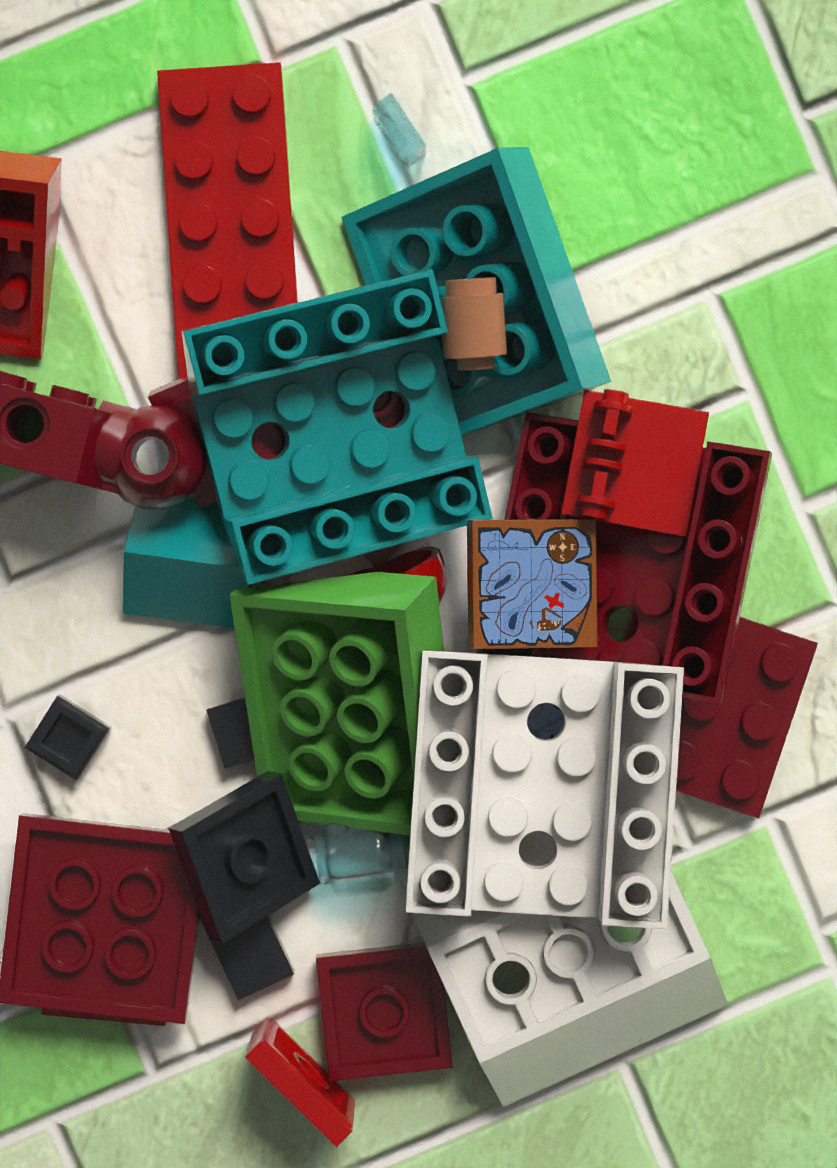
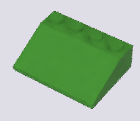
M373 572L235 589L229 595L257 777L267 771L282 774L298 821L345 827L344 825L349 828L410 836L422 651H444L436 577Z

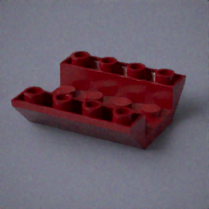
M526 412L504 520L584 519L561 514L579 420ZM708 441L707 447H703L687 537L596 521L597 647L477 649V653L683 667L682 700L722 706L773 453L767 450ZM630 607L637 614L638 629L629 640L616 642L609 633L608 621L616 610Z

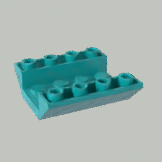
M433 269L182 331L192 405L221 518L247 585L467 526V520L493 519L479 459L475 456L466 455L440 349L437 335L447 333L448 330ZM386 391L397 393L405 405L403 419L391 428L381 426L376 421L373 413L375 400ZM266 422L277 424L285 435L283 450L277 457L272 459L259 457L252 447V435L255 429Z

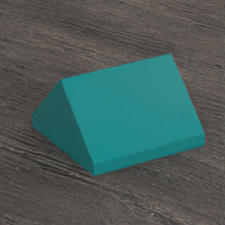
M186 498L182 503L163 510L141 509L135 506L124 549L123 614L234 628L229 594L235 589L251 587L252 584L247 585L221 518L218 502L200 508L196 499Z

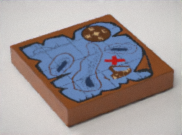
M596 519L467 520L468 649L597 647Z

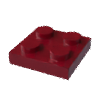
M425 942L316 955L329 1082L453 1068L444 984Z

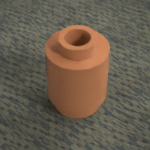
M496 277L445 281L446 296L440 297L448 330L447 333L442 334L444 359H456L457 370L495 368L494 356L507 354L503 293H497Z

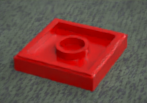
M267 1017L253 1031L245 1058L323 1135L338 1147L353 1131L355 1099L337 1081L329 1082L328 1072L273 1018L269 1019Z

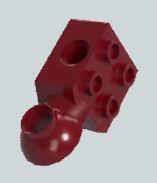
M0 371V464L116 493L122 500L141 509L163 510L180 504L197 489L205 472L206 455L199 429L186 415L167 406L147 405L135 409L104 400L99 409H96L97 399L90 397L87 393L52 385L49 396L35 393L37 383L27 381V378ZM40 412L44 419V429L36 440L28 442L24 435V425L32 414ZM152 439L162 440L168 448L169 461L160 473L147 475L141 471L137 464V452L146 441Z

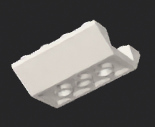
M423 650L406 912L471 917V910L598 918L601 925L667 929L684 668L610 661ZM541 703L556 705L564 716L562 730L552 739L542 740L536 738L530 733L527 726V718L530 711ZM530 832H546L555 841V855L550 862L543 866L535 867L528 865L519 855L520 842Z
M543 831L528 833L519 845V855L522 860L528 865L535 867L543 866L550 862L556 851L553 837ZM672 872L667 929L642 928L640 935L629 942H620L613 939L609 935L608 926L601 925L598 918L471 910V917L413 913L426 947L476 1057L503 1107L728 1005L712 960ZM408 878L401 880L406 896ZM506 961L519 962L529 972L527 985L515 994L500 992L492 982L494 971L501 963Z

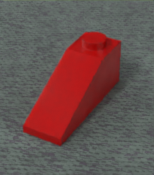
M0 151V354L41 359L43 356L60 215L62 158Z

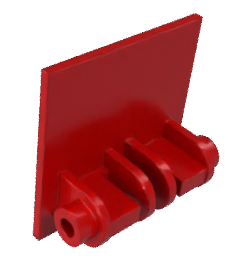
M604 389L603 393L584 390L561 514L687 537L709 412L629 398L628 393L618 390Z

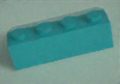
M529 147L495 148L341 217L365 286L433 269L439 296L445 297V281L496 277L497 293H503L507 354L494 356L495 368L457 370L456 359H444L442 334L437 335L461 436L526 414V412H532L584 393V390H592L612 382Z

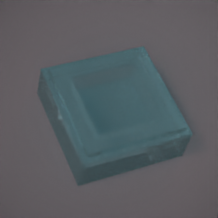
M390 93L375 103L372 110L373 121L402 165L410 167L425 157L427 145L393 94Z

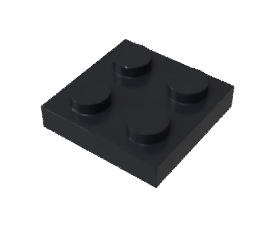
M267 771L168 828L209 940L222 944L320 884L281 773Z

